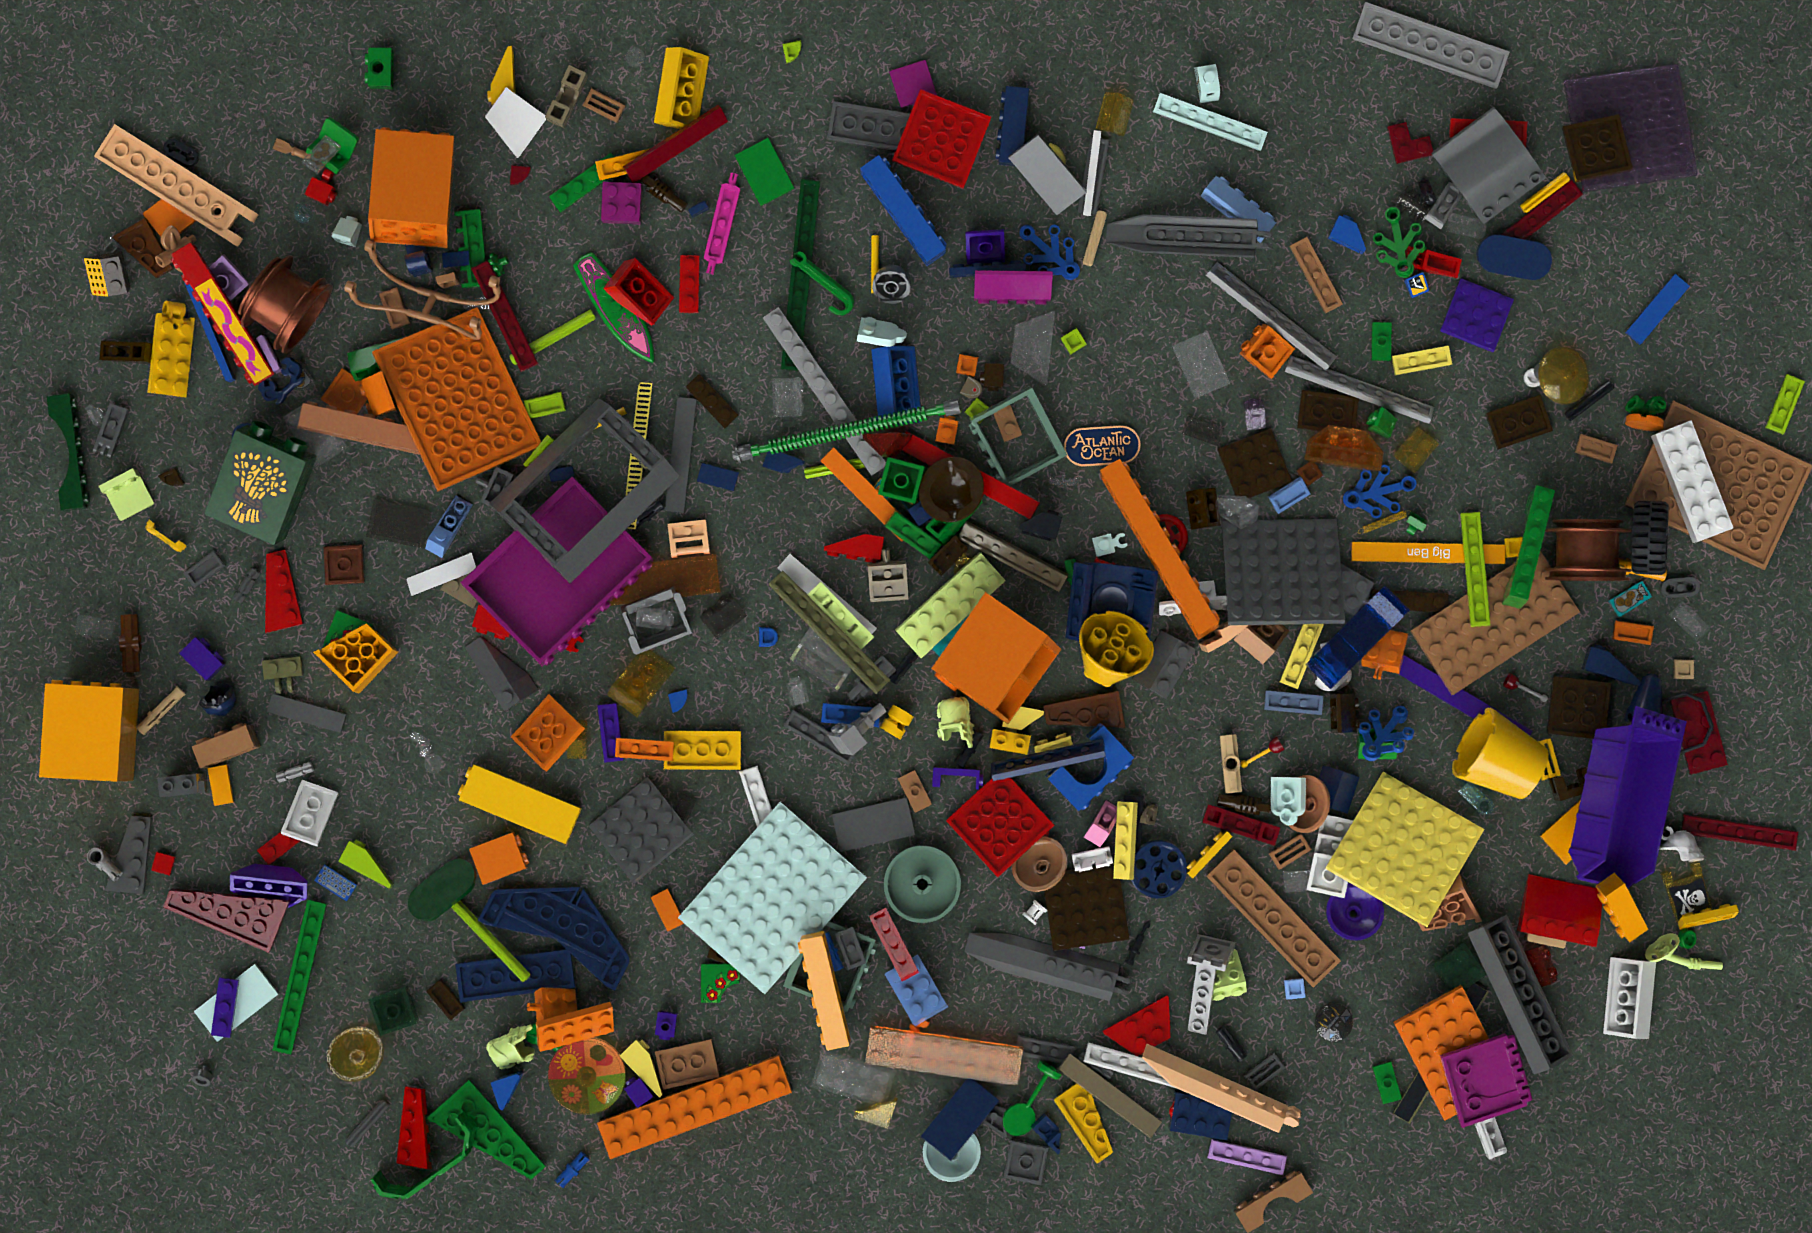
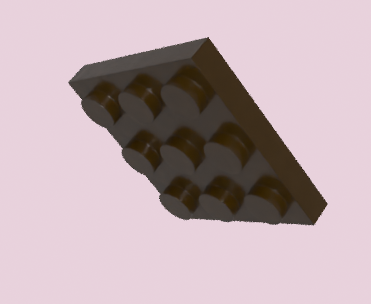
M1619 114L1562 127L1575 183L1632 171L1633 166Z
M1271 428L1217 449L1238 503L1292 482Z
M1553 676L1546 734L1594 739L1596 729L1607 727L1611 683Z

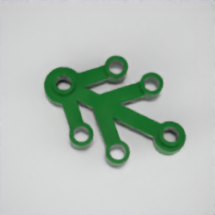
M1390 207L1386 210L1385 217L1391 223L1395 243L1385 238L1382 233L1374 234L1373 241L1376 245H1383L1397 253L1398 260L1389 256L1385 250L1378 251L1376 257L1380 263L1386 262L1395 267V272L1399 277L1407 278L1414 271L1413 262L1419 253H1423L1426 250V245L1422 240H1417L1407 258L1405 251L1415 236L1420 235L1423 229L1419 223H1413L1403 240L1399 225L1401 212L1396 207ZM1392 215H1397L1395 219H1391ZM1415 227H1419L1418 231H1413ZM1382 237V240L1376 241V238ZM1419 244L1423 245L1421 249H1417ZM1382 254L1386 255L1383 259L1379 258ZM1403 267H1408L1406 271H1402Z

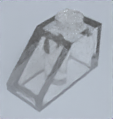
M1217 495L1219 515L1233 525L1243 529L1257 521L1259 505L1245 496Z
M637 607L636 626L671 630V626L674 623L673 611Z

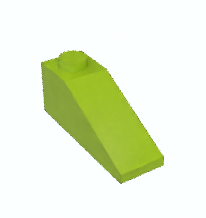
M357 839L349 841L338 862L387 888H392L394 884L370 850L365 848L366 844Z

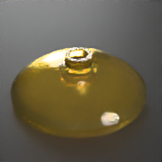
M1557 347L1548 351L1540 362L1538 371L1539 382L1548 398L1559 404H1570L1578 401L1584 395L1589 383V373L1584 359L1578 352L1568 347Z
M353 1027L339 1033L329 1045L327 1051L328 1067L337 1078L343 1081L356 1082L366 1079L379 1068L383 1060V1043L379 1036L368 1028Z

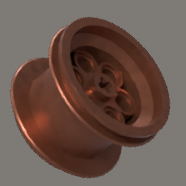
M288 255L283 259L279 257L274 258L261 271L244 296L238 313L242 316V327H247L254 321H257L277 335L274 349H281L284 354L289 353L303 339L324 309L333 289L331 284H326L325 278H320L312 285L290 269L293 264L292 255Z
M1559 519L1553 520V523L1557 524V528H1546L1545 532L1556 533V567L1543 569L1549 572V577H1545V580L1630 581V578L1626 577V572H1631L1632 570L1619 567V533L1632 532V529L1619 528V525L1623 524V520Z

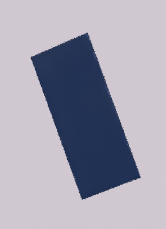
M469 251L442 253L443 268L469 265Z

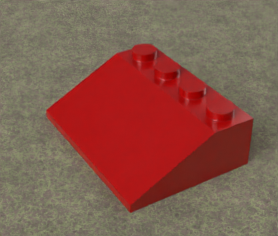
M1528 874L1517 931L1596 947L1602 913V902L1597 896L1599 893L1597 888Z

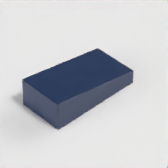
M573 466L553 469L549 473L551 483L567 480L571 477L575 478Z

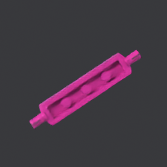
M730 173L729 182L721 185L704 254V259L709 262L706 271L708 274L714 275L716 264H723L741 190L736 186L738 177L736 173L735 175Z

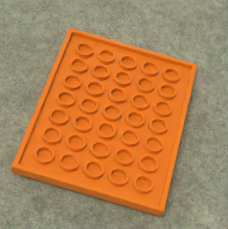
M478 307L445 321L474 334L473 329L469 327L472 317L480 318L482 334L479 340L472 339L445 325L436 324L372 352L380 371L383 372L386 384L437 492L535 450L541 443Z

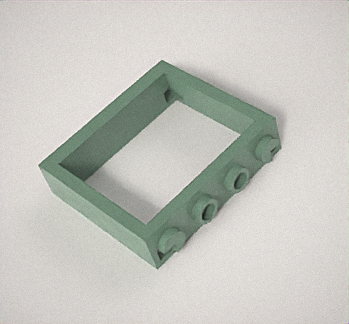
M1030 386L969 418L971 422L969 428L973 435L977 434L980 439L978 441L979 447L982 452L986 450L989 456L986 458L991 469L995 467L998 473L995 475L996 479L1008 486L1067 456L1041 403ZM1026 396L1055 452L1007 478L978 422Z
M832 921L825 925L838 931L848 929ZM855 931L857 938L868 942L864 952L866 964L859 966L845 1003L842 1002L843 1009L848 1012L849 1008L853 1009L857 999L854 997L855 991H860L864 981L861 979L863 972L867 973L871 964L868 958L870 954H875L878 946L875 943V938ZM801 953L791 964L783 987L808 997H813L812 990L793 983L803 958V953Z

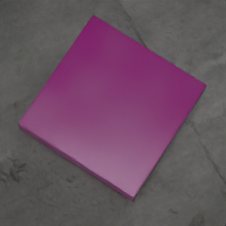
M926 60L889 71L901 108L913 105L920 89L937 95Z

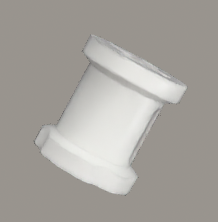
M1034 899L1033 905L1022 915L1036 925L1038 918L1043 912L1046 913L1047 909Z

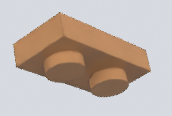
M1011 405L993 414L1004 442L1022 436Z

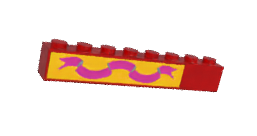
M193 241L171 254L173 257L170 259L176 269L180 268L182 271L181 277L185 284L191 285L194 290L191 292L197 302L201 301L203 304L202 310L206 317L212 318L215 323L212 325L218 335L222 334L224 337L223 343L228 351L232 350L235 357L233 359L237 366H242L245 370L244 377L248 383H253L256 386L274 375L275 373L248 328L241 326V317Z

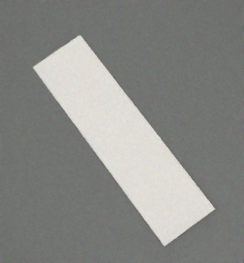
M472 553L407 578L411 596L471 573L476 568Z

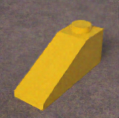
M512 46L507 47L491 83V91L487 93L488 102H491L492 106L505 88L516 94L514 49Z

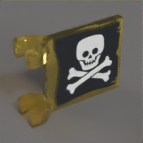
M1698 862L1689 863L1693 875L1673 881L1671 872L1664 871L1660 873L1676 923L1685 913L1693 912V914H1697L1707 908L1713 910L1704 882L1702 868Z

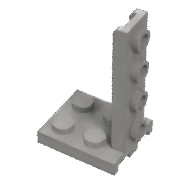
M1200 934L1197 935L1187 961L1189 964L1197 965L1188 1031L1207 1034L1216 970L1226 971L1235 948V942Z

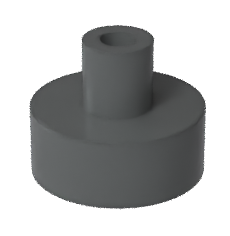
M202 1066L201 1069L194 1071L192 1081L199 1086H209L213 1076L207 1066Z

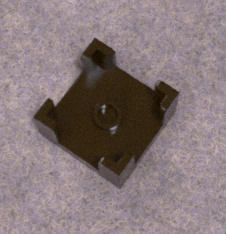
M1584 767L1576 770L1579 784L1577 782L1566 787L1562 776L1548 778L1554 800L1563 801L1582 795L1585 782L1584 777L1588 768Z

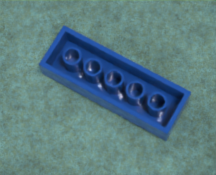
M878 155L860 168V174L924 264L929 266L946 253L947 244L941 235L937 237L934 233L935 227L932 222L924 219L922 208L918 204L914 205L912 202L913 196L907 188L905 190L902 188V181L896 173L892 174L890 171L891 165L885 157L881 158Z

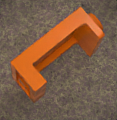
M515 832L469 849L482 885L528 868L529 860L527 854L521 851L520 846L523 844L519 834L515 835Z

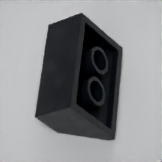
M1048 510L1021 524L1017 532L1055 542L1062 517L1059 516V512Z

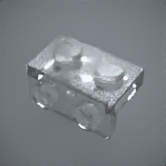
M800 377L772 379L773 417L802 416L804 410L801 397L803 384Z

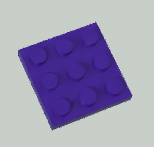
M1460 278L1440 331L1494 352L1514 299Z

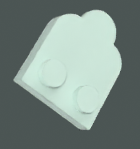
M861 317L857 341L890 347L894 346L895 343H902L907 333L899 329L894 323L876 320L872 317Z
M1271 777V810L1273 814L1280 816L1281 822L1285 825H1294L1297 822L1298 816L1305 812L1306 778Z

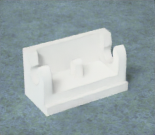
M1495 1117L1475 1123L1488 1159L1507 1153Z

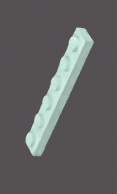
M1162 93L1159 94L1153 110L1154 113L1261 151L1268 133Z

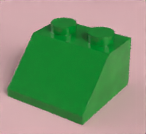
M888 457L878 495L915 504L919 497L920 483L927 468Z

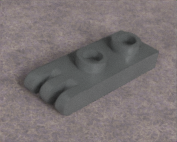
M109 403L93 452L97 453L101 446L100 455L104 456L107 449H109L107 457L112 458L129 412L128 409Z

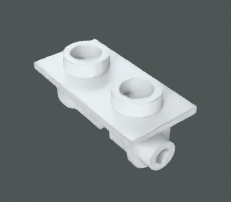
M1109 846L1072 854L1075 871L1079 872L1093 869V864L1096 865V868L1110 866L1113 863Z

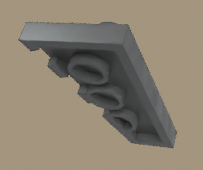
M131 816L114 863L123 874L121 877L118 875L119 879L116 881L109 877L105 891L144 894L152 817Z

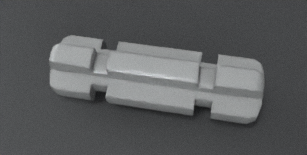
M307 762L303 766L298 765L286 769L285 772L280 771L276 773V778L278 782H284L287 779L302 776L304 773L313 772L314 768L311 762Z

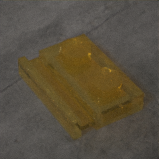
M1417 426L1393 457L1415 474L1439 443Z

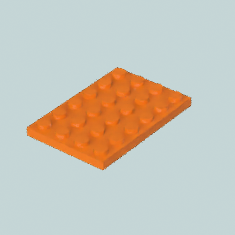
M1461 985L1393 1022L1444 1121L1457 1114L1440 1055L1489 1039Z

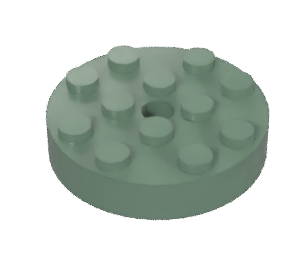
M925 845L913 846L897 854L888 865L884 877V892L891 908L902 918L916 923L933 922L948 914L955 906L961 889L960 874L953 860L938 848ZM919 879L927 880V888L919 889L917 887Z

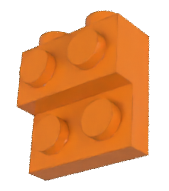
M1262 324L1254 328L1252 332L1253 337L1250 340L1243 342L1241 345L1242 351L1239 354L1253 366H1256L1268 378L1272 379L1295 348L1269 325Z

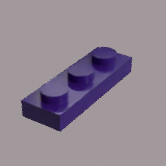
M617 703L597 705L604 763L623 761L624 758L615 757L616 738H621Z
M219 978L211 1030L212 1036L227 1038L232 1036L239 980Z

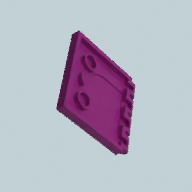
M1502 1034L1440 1055L1458 1121L1462 1128L1526 1107V1102L1533 1100L1529 1086H1525L1528 1084L1525 1070L1523 1068L1518 1069L1523 1067L1519 1051H1515L1518 1049L1515 1035L1507 1036Z

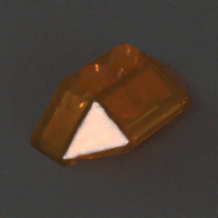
M1328 425L1307 440L1304 460L1356 470L1381 471L1384 452L1367 431Z

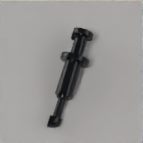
M1148 922L1144 923V927L1141 933L1137 935L1132 948H1128V951L1131 953L1128 959H1125V963L1133 966L1135 956L1140 955L1139 949L1145 938L1144 933L1146 928L1150 927Z

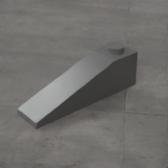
M479 637L465 647L504 711H508L538 691L529 674L482 637Z

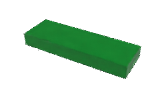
M896 510L884 525L929 559L934 556L942 545Z

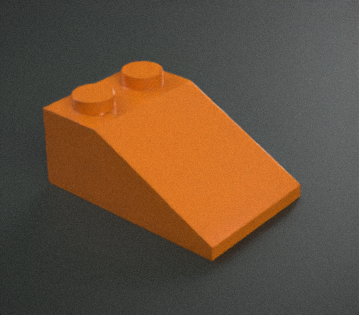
M382 371L361 380L362 385L359 386L362 397L366 396L369 402L365 404L368 414L378 417L396 410Z

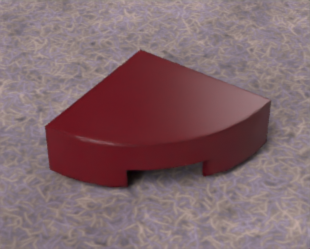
M511 165L510 185H518L529 176L531 167Z

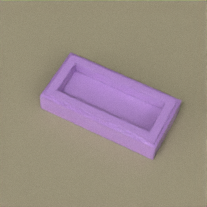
M264 335L257 337L256 339L273 372L276 374L281 372L282 367L267 337Z

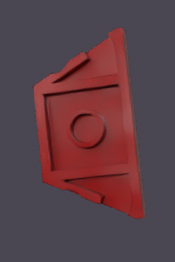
M1168 995L1103 1030V1033L1135 1056L1144 1053L1146 1044L1155 1047L1171 1038Z

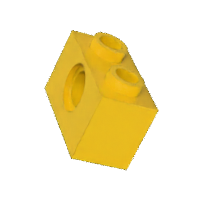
M992 729L989 748L1028 755L1031 736Z

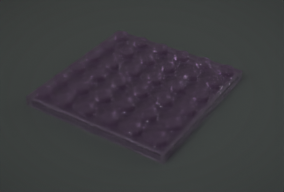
M1678 64L1564 80L1570 123L1575 124L1619 114L1633 166L1632 171L1581 181L1583 192L1697 176V166Z

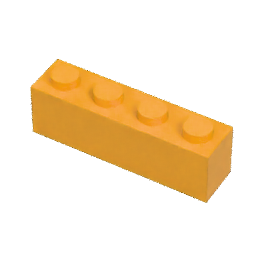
M1615 873L1596 885L1599 892L1597 896L1605 904L1603 908L1609 916L1611 915L1609 919L1617 927L1615 931L1621 938L1625 937L1630 943L1648 930L1625 883Z

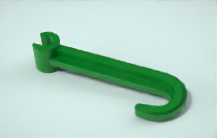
M803 252L794 253L799 258V261L793 258L789 260L790 264L794 267H799L844 303L843 310L833 306H829L828 310L839 316L848 314L854 306V299L850 292L809 261Z

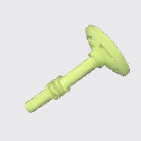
M1674 933L1659 937L1653 944L1649 945L1645 952V957L1649 962H1658L1666 959L1687 966L1689 969L1700 970L1701 968L1722 970L1723 968L1722 962L1703 961L1701 958L1691 957L1687 959L1673 954L1680 943L1678 935ZM1672 940L1676 941L1674 946L1671 944ZM1652 955H1656L1658 958L1653 959Z

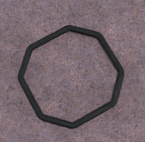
M1686 691L1663 698L1662 703L1683 695L1697 700L1702 704L1710 727L1702 743L1680 751V754L1706 745L1714 727L1705 701Z

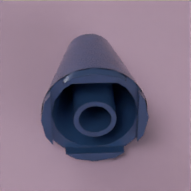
M1647 674V676L1642 677L1641 684L1638 686L1625 713L1624 720L1626 722L1628 720L1632 721L1635 706L1663 714L1662 680L1658 678V675Z

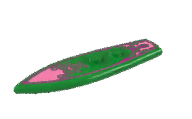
M590 252L581 256L573 264V268L603 322L616 339L630 352L643 360L654 363V348L646 322L617 303L603 289L613 274L595 253Z

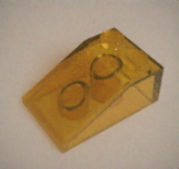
M651 650L644 651L632 660L611 686L607 695L638 718L675 668Z

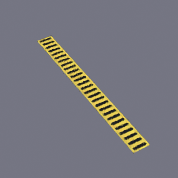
M640 382L638 385L633 428L646 439L653 383ZM631 453L626 495L641 482L643 467ZM637 519L627 529H636Z

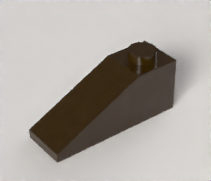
M101 341L99 360L150 364L153 344L146 342Z

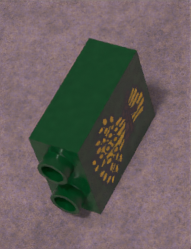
M252 421L251 425L235 430L204 514L269 544L276 545L286 539L317 455L307 451L309 446L307 442L292 436H288L286 441L272 436L274 429L270 425L259 421Z

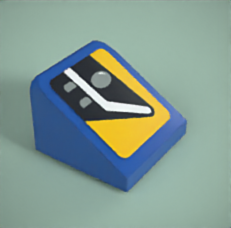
M1423 272L1404 281L1411 298L1429 291Z

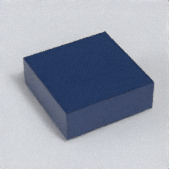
M702 201L689 208L688 211L691 217L694 218L709 210L706 202Z

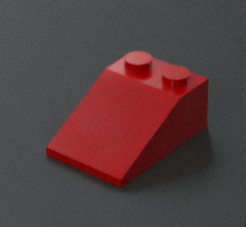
M636 258L624 261L603 288L617 303L651 326L655 324L674 299L665 287Z

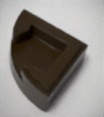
M176 467L158 475L160 480L167 485H184Z

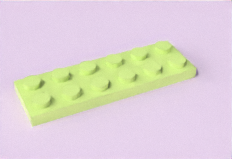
M979 552L899 625L895 631L922 658L972 612L985 592L991 595L1006 580Z

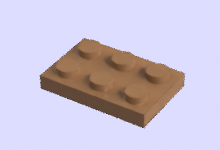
M712 1039L655 1051L663 1090L720 1077Z

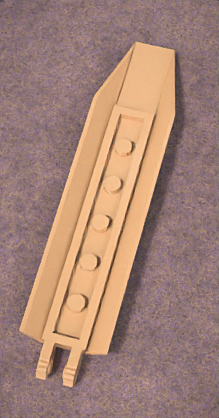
M1146 1044L1142 1058L1171 1086L1278 1133L1283 1123L1291 1127L1299 1126L1298 1118L1301 1117V1110L1295 1106L1288 1107V1105Z

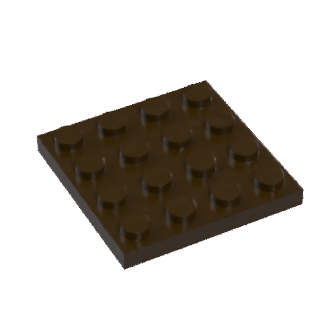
M1114 864L1100 868L1092 867L1093 869L1081 872L1075 870L1065 871L1064 876L1055 886L1044 891L1053 951L1130 940L1120 879H1113Z

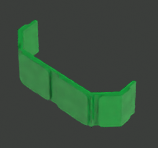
M464 1110L455 1119L465 1133L463 1151L414 1186L407 1187L390 1184L381 1170H379L370 1179L379 1196L394 1199L400 1197L402 1200L408 1199L431 1183L437 1175H442L466 1158L473 1148L472 1144L475 1139L477 1124L473 1118L468 1116Z

